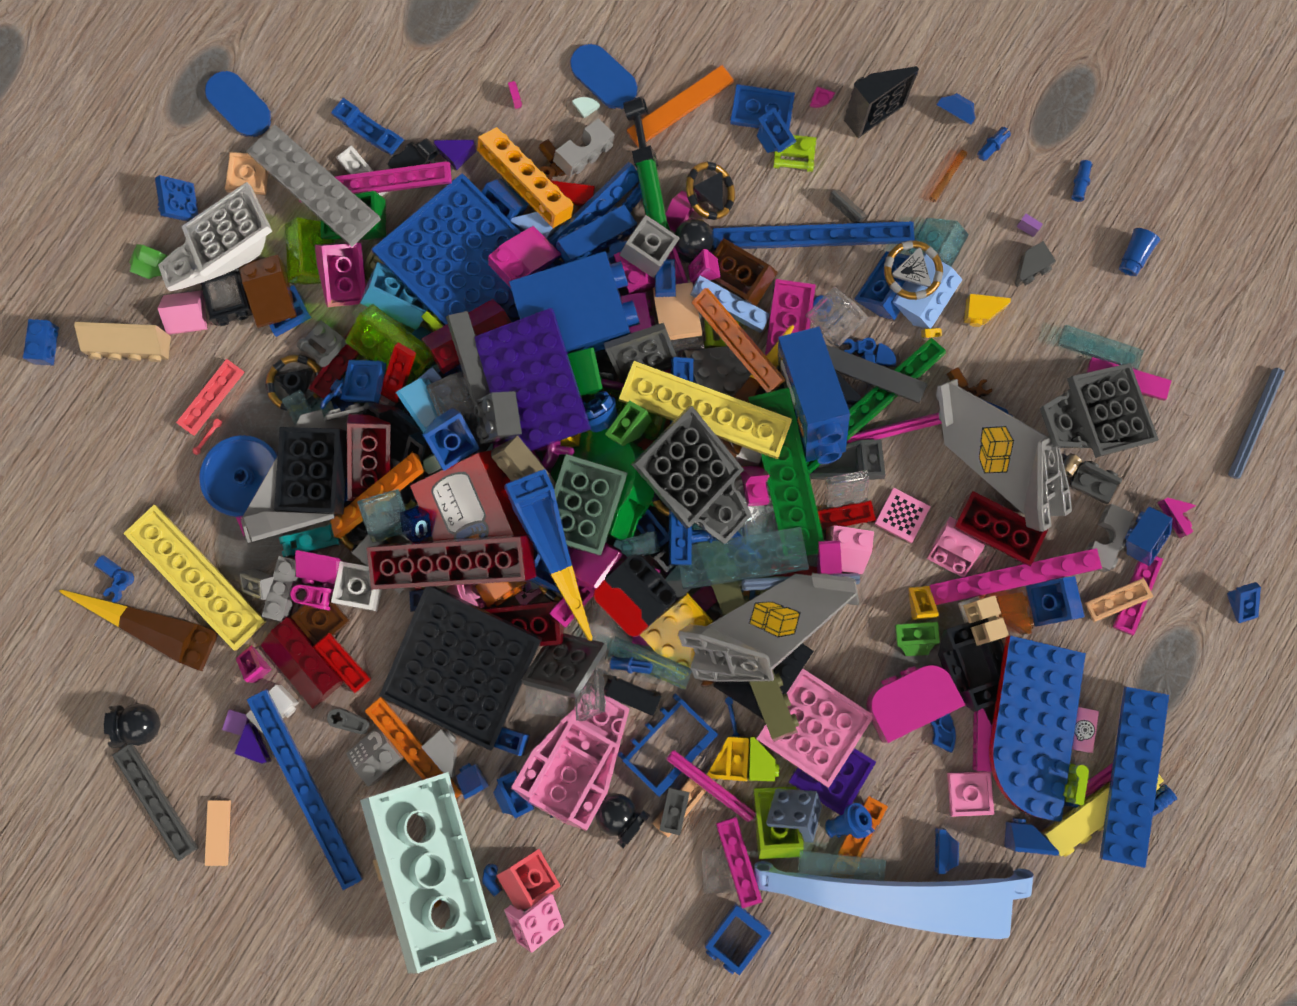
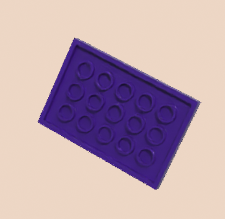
M552 308L475 336L477 351L490 393L516 392L522 432L518 436L530 451L591 430Z

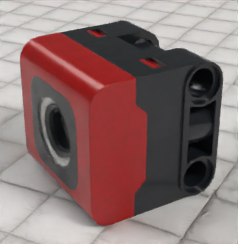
M637 554L629 556L594 591L596 602L628 635L633 637L639 636L647 630L674 603L676 598L674 589L665 581L664 577L653 566H650L643 557Z

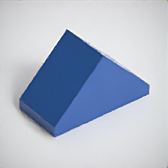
M503 727L494 747L518 756H524L530 735Z

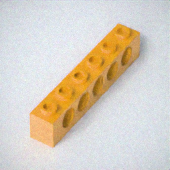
M496 127L478 137L477 151L552 228L571 218L574 206L572 201L546 177L544 172L534 165L531 159L521 152L518 146H515L508 139L505 133H502Z

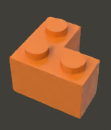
M527 582L482 583L475 585L487 607L492 605L499 607L507 602L509 597L522 592V586L527 584Z

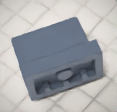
M776 789L766 821L767 826L799 829L804 841L813 843L822 810L817 791Z

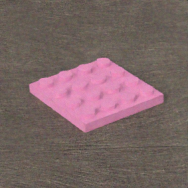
M802 669L787 692L791 702V706H788L790 714L795 713L800 725L796 727L798 733L774 742L767 725H765L757 740L829 788L873 717L870 712L805 669Z

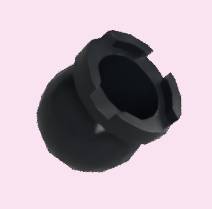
M690 218L683 221L677 227L675 235L679 237L675 248L682 263L690 264L703 249H707L712 253L714 234L711 227L705 221Z
M133 704L126 708L122 705L110 706V713H105L104 734H109L111 741L107 744L111 748L124 747L126 743L140 746L151 742L159 733L161 726L159 715L154 708L147 704Z
M612 793L605 796L595 818L602 832L610 836H618L617 844L624 849L626 844L640 830V826L644 821H647L650 814L644 809L641 813L637 812L635 804L629 797L619 793Z

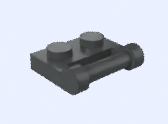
M321 320L305 338L297 342V347L312 356L319 366L326 367L348 341ZM316 342L321 347H323L326 350V352L324 354H321L315 348H313L312 345Z

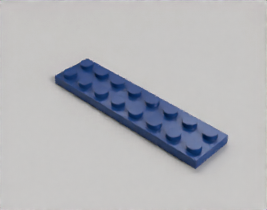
M1124 687L1100 859L1146 868L1169 695L1131 687Z

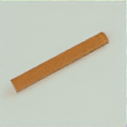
M960 150L929 197L932 202L937 201L967 156L966 151Z

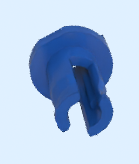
M859 803L848 805L843 815L837 816L832 820L828 819L825 823V829L830 838L835 835L840 838L841 835L852 834L853 837L861 839L875 831L872 828L870 813Z

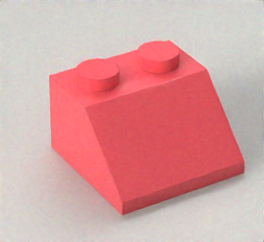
M540 849L496 875L513 906L523 911L532 907L548 893H552L560 887Z

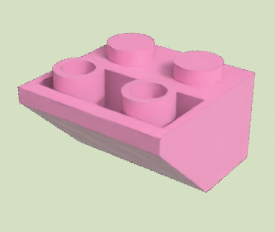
M949 517L941 529L927 559L964 578L983 551L985 543L954 528L956 519Z

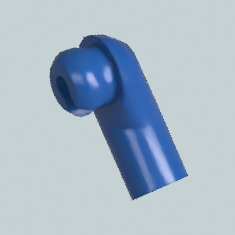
M488 864L483 871L482 883L492 896L495 897L502 891L495 882L498 867L495 864Z

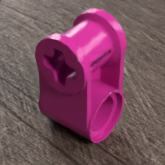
M296 585L292 588L290 596L296 603L330 611L329 602L334 590L317 586ZM305 589L307 593L306 598L299 600V591Z

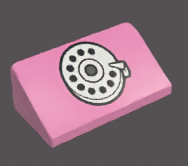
M1078 707L1072 750L1093 753L1099 711Z

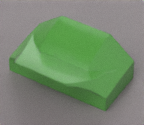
M136 244L129 261L131 264L130 272L147 279L162 276L158 265L168 255L147 246Z
M938 622L895 625L897 646L903 650L905 656L929 655L931 649L940 643Z

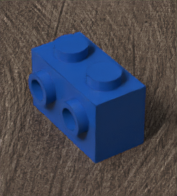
M28 319L23 359L34 365L54 366L59 327L49 320Z

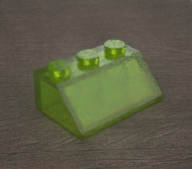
M296 217L285 224L288 282L303 285L321 284L316 262L315 245L334 243L333 239L321 238V222Z

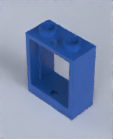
M735 903L706 941V953L714 960L719 958L724 963L723 967L731 974L736 972L740 976L770 936L771 931L744 908L742 909L738 903ZM735 916L760 935L738 965L714 946Z

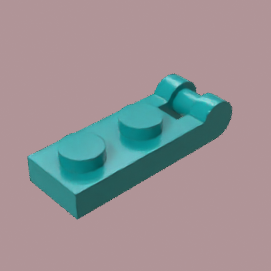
M331 525L279 537L280 544L283 545L284 550L282 555L285 558L295 556L296 550L313 552L341 545L340 539L334 537ZM296 541L297 548L292 549L291 542Z

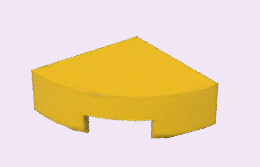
M941 328L921 330V337L923 338L942 336Z

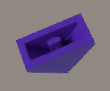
M434 140V145L439 150V154L456 170L477 152L474 140Z
M253 723L246 724L234 754L261 764L271 762L272 760L258 728Z

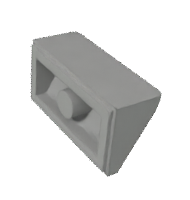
M256 569L240 572L242 592L265 600L273 583L274 576Z

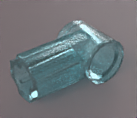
M656 531L641 534L638 537L623 539V543L620 546L622 553L626 557L634 554L646 556L661 552Z

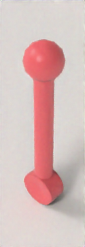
M216 419L200 444L193 448L192 452L195 455L200 454L202 446L215 429L221 426V420Z

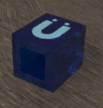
M419 506L400 512L403 536L413 543L432 536L428 512Z

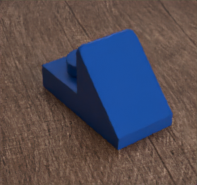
M1257 582L1237 587L1236 590L1227 593L1238 623L1259 617L1261 587Z

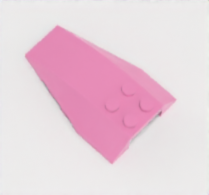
M593 688L562 719L554 730L533 749L511 788L527 802L565 824L587 831L608 793L630 708Z

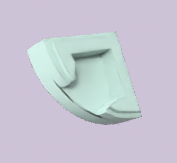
M588 97L572 100L573 105L583 118H586L600 108L598 102Z

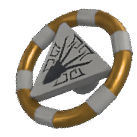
M910 240L896 245L889 252L884 264V275L887 284L897 295L909 300H919L930 296L937 290L943 276V265L938 253L931 246L920 241ZM916 248L917 250L892 273V266L896 255L903 250ZM922 251L933 260L935 265L932 284ZM893 277L928 288L917 292H909L902 289Z

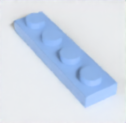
M701 275L697 278L690 294L691 296L696 298L704 288H709L735 320L759 333L764 330L770 315L769 313Z

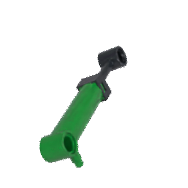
M641 96L623 102L628 121L634 120L639 149L632 151L633 161L637 167L645 215L670 231L666 220L657 172V156L651 145H646L642 118L648 116V109L644 97Z

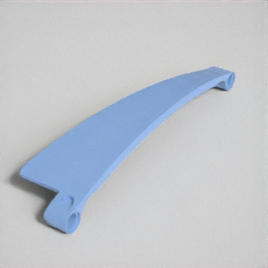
M759 861L754 865V876L759 890L785 894L825 908L888 924L943 934L990 939H1004L1010 936L1013 900L1030 897L1033 884V873L1022 868L1015 869L1013 875L1005 879L896 882L845 879L783 872L767 861Z

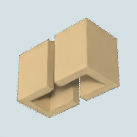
M995 596L963 605L969 623L986 618L989 621L971 627L977 646L1009 636L1003 618L999 617L1001 611Z

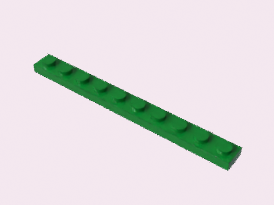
M930 338L894 371L918 379L946 354V350L934 339ZM875 387L849 409L850 418L847 441L898 395ZM817 459L807 462L809 474L821 465Z

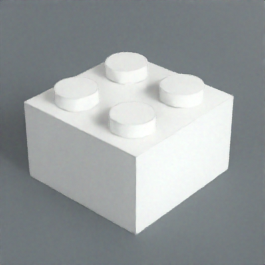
M340 561L331 603L377 612L382 589L371 590L369 566Z

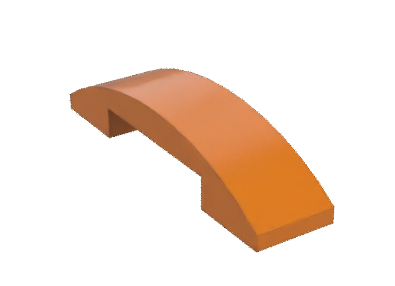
M868 796L863 806L870 813L872 828L875 830L876 826H879L888 806ZM873 833L861 839L853 837L852 834L846 835L829 873L837 878L852 879L859 865L858 862Z

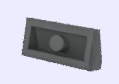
M833 190L831 192L829 201L853 223H861L867 217V214L840 190Z

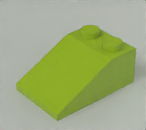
M796 787L753 789L759 859L801 857L804 844L803 836L799 829L769 827L766 823L775 790H796Z

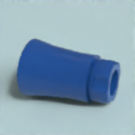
M1143 228L1133 229L1131 240L1122 258L1119 270L1128 276H1137L1154 248L1160 242L1159 236Z

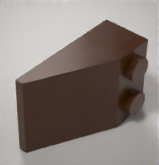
M725 238L721 240L713 253L718 258L720 278L713 280L747 302L757 306L778 272L771 265Z
M278 254L249 262L239 267L242 283L257 328L297 317L286 266Z

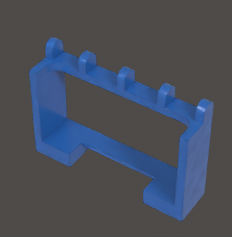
M676 693L673 695V698L678 703L669 712L663 707L660 709L665 717L654 728L648 722L645 724L650 730L647 736L640 743L632 738L630 741L636 747L626 757L622 752L617 754L659 797L682 771L675 767L656 787L630 761V758L682 705L709 731L684 757L689 762H692L718 736Z

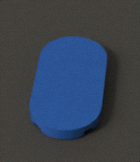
M586 44L575 50L571 57L573 75L604 105L612 109H624L623 102L636 98L637 83L635 78L602 47L595 44Z
M222 71L214 74L208 80L205 88L208 101L238 133L247 137H256L268 130L271 124V112L268 106L237 74L230 71Z

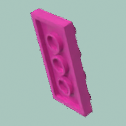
M781 279L775 280L765 356L778 342V337L782 336L788 327L794 325L792 333L810 329L816 284Z

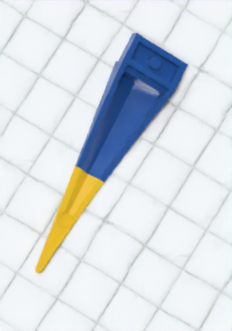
M546 470L538 471L505 484L504 488L511 501L512 509L589 641H592L591 631L566 544L554 488Z

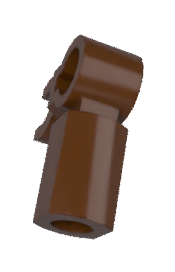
M549 139L541 142L539 150L549 161L550 165L549 167L543 166L539 170L547 174L548 176L546 177L550 181H552L553 177L566 175L553 161L555 150L557 149Z
M959 367L946 374L950 381L957 379L958 387L978 398L987 396L993 391L992 388L989 390L982 388L987 379H983L976 386L969 388V383Z

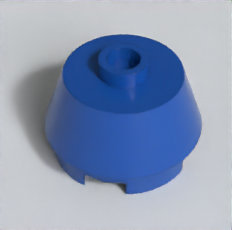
M606 391L594 394L595 398L587 404L583 401L592 432L608 429L618 417L615 398L608 395Z

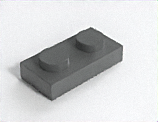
M674 788L668 789L659 831L681 835L690 792Z

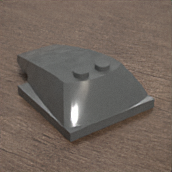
M1131 363L1067 378L1070 389L1040 408L1053 447L1092 448L1094 456L1097 458L1159 440Z
M688 406L632 463V466L685 528H690L695 523L709 535L726 544L752 516L742 494L734 486L735 479L744 469L693 406Z

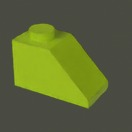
M749 737L748 780L775 782V777H779V764H776L773 756L755 737Z

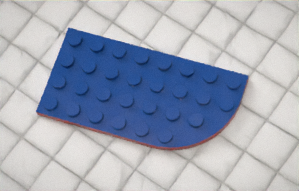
M1007 636L989 746L992 774L1002 794L1017 809L1034 817L1061 822L1065 801L1063 793L1069 774L1086 653Z

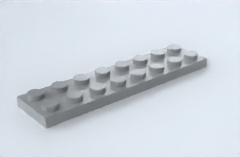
M276 125L272 126L246 150L259 165L351 247L381 220L379 215Z

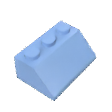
M924 253L923 256L932 284L935 265L933 260ZM942 262L943 276L941 284L933 294L919 300H909L896 295L892 301L913 326L931 329L962 281V278L956 271L944 262ZM905 281L902 289L909 292H917L928 288Z

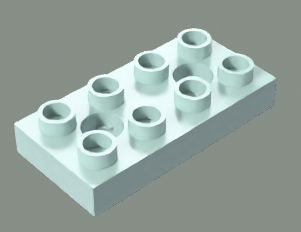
M443 773L360 800L408 973L418 974L497 942L449 773ZM413 814L420 816L426 824V834L419 843L413 841L407 833V822ZM439 899L445 901L450 909V918L442 929L436 927L431 918L432 907Z

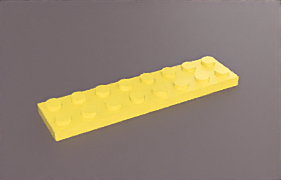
M636 361L632 364L619 397L620 402L627 404L630 400L647 410V412L672 421L688 406H693L718 438L775 459L779 457L792 419Z
M153 505L124 532L125 536L234 651H237L267 622L158 506Z

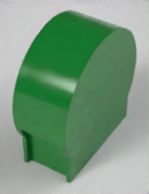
M607 428L599 432H592L591 430L581 433L579 446L572 447L574 454L570 456L628 473L607 538L631 544L638 520L645 514L654 496V490L632 466V463L644 450L633 442L624 446L618 444L605 435L608 431ZM559 454L557 462L550 472L556 483L565 458L564 454Z

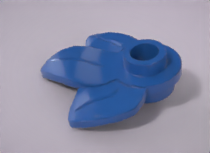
M344 378L340 381L336 379L330 387L332 393L322 400L320 404L321 409H324L333 397L341 396Z

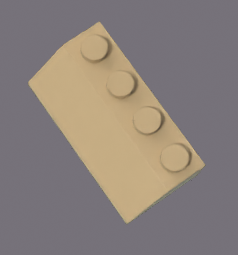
M75 322L74 326L80 350L88 355L90 359L100 360L101 357H108L111 360L128 358L131 361H141V358L152 362H161V359L169 360L171 336L156 325Z

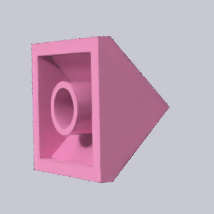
M202 290L163 295L158 311L168 335L207 330L206 307Z

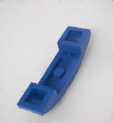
M344 98L331 112L333 116L350 130L387 154L392 155L404 141L402 137L373 121L360 112L358 107Z

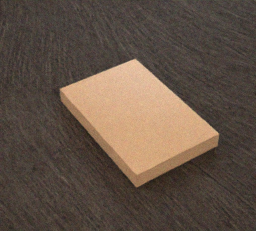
M692 282L676 284V297H655V287L652 288L658 324H665L671 340L702 336L698 310L691 303L695 299V297L690 295L693 289Z

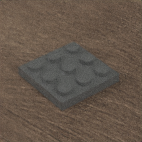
M664 323L653 325L604 343L605 350L621 383L626 382L634 361L665 371L671 369V359L677 357Z
M728 346L686 350L682 355L683 358H693V383L731 397L735 395L751 375Z
M563 633L562 644L543 646L521 680L526 686L577 699L607 650V646L603 642L589 641L586 638Z

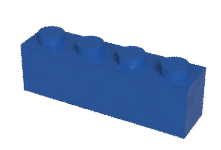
M625 205L619 208L613 207L606 215L602 217L599 215L591 223L578 226L574 232L561 235L557 240L556 249L561 253L560 257L565 264L589 257L609 247V244H612L614 241L622 240L633 234L637 227V222Z

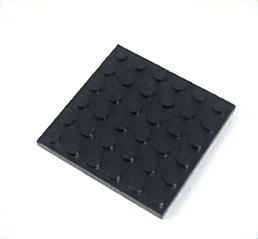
M436 586L425 587L379 696L492 751L523 684L521 679L532 664L543 638Z

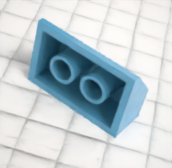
M377 262L366 285L360 304L417 330L423 320L421 316L428 309L385 265Z
M420 378L395 393L424 433L436 417L447 411L448 405L441 396L438 398L434 392L436 388L429 379Z

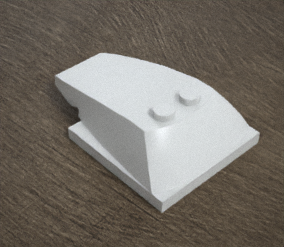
M248 182L181 226L186 237L185 243L175 249L158 265L166 288L169 291H174L205 282L239 268L260 256L265 244L266 235L271 233L272 229Z

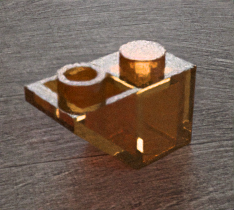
M1023 592L997 596L996 600L1001 611L999 617L1003 618L1005 624L1022 635L1031 634L1033 621L1031 617H1028L1027 608L1029 604Z

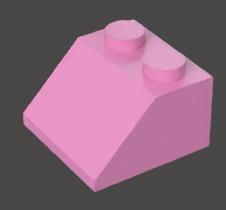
M835 525L826 528L825 541L840 540L842 572L863 574L872 553L874 531Z

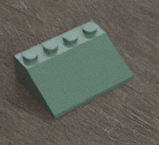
M567 454L565 455L554 492L567 547L601 556L628 473Z

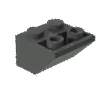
M515 391L490 393L475 401L474 414L478 421L477 435L480 438L481 444L510 439L522 434Z

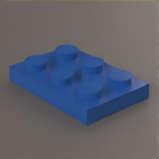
M737 84L730 124L759 129L758 118L775 107L790 129L795 93Z

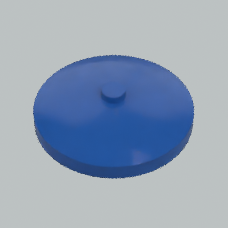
M233 436L219 442L208 452L200 469V487L205 499L213 508L225 515L238 518L243 517L278 454L267 443L252 436Z

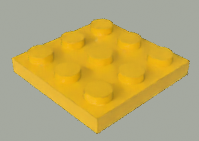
M686 593L672 604L640 636L682 679L692 671L691 665L695 652L691 647L682 646L678 636L679 631L689 624L708 626L713 623V620Z

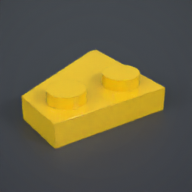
M728 736L707 775L712 779L748 781L750 738Z

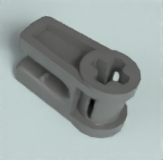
M343 708L332 709L327 715L329 725L342 730L366 734L370 726L369 719ZM340 714L343 720L337 722L335 715Z

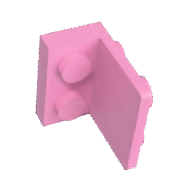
M548 893L525 912L522 909H516L512 905L504 910L516 942L531 953L564 927L554 896L551 893Z

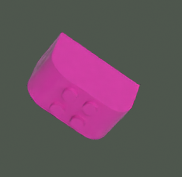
M933 665L915 668V666L909 667L901 671V676L898 678L895 675L882 680V685L870 693L866 702V709L873 717L871 722L882 743H890L965 706L949 673L943 668Z

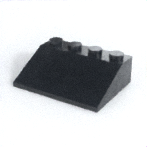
M917 66L871 73L865 78L860 77L854 83L844 121L857 138H860L905 106L919 71Z
M279 428L274 511L344 514L347 431L334 428Z
M803 643L773 669L774 674L779 673L783 682V686H780L782 694L788 692L814 652ZM749 681L715 683L713 687L765 721Z

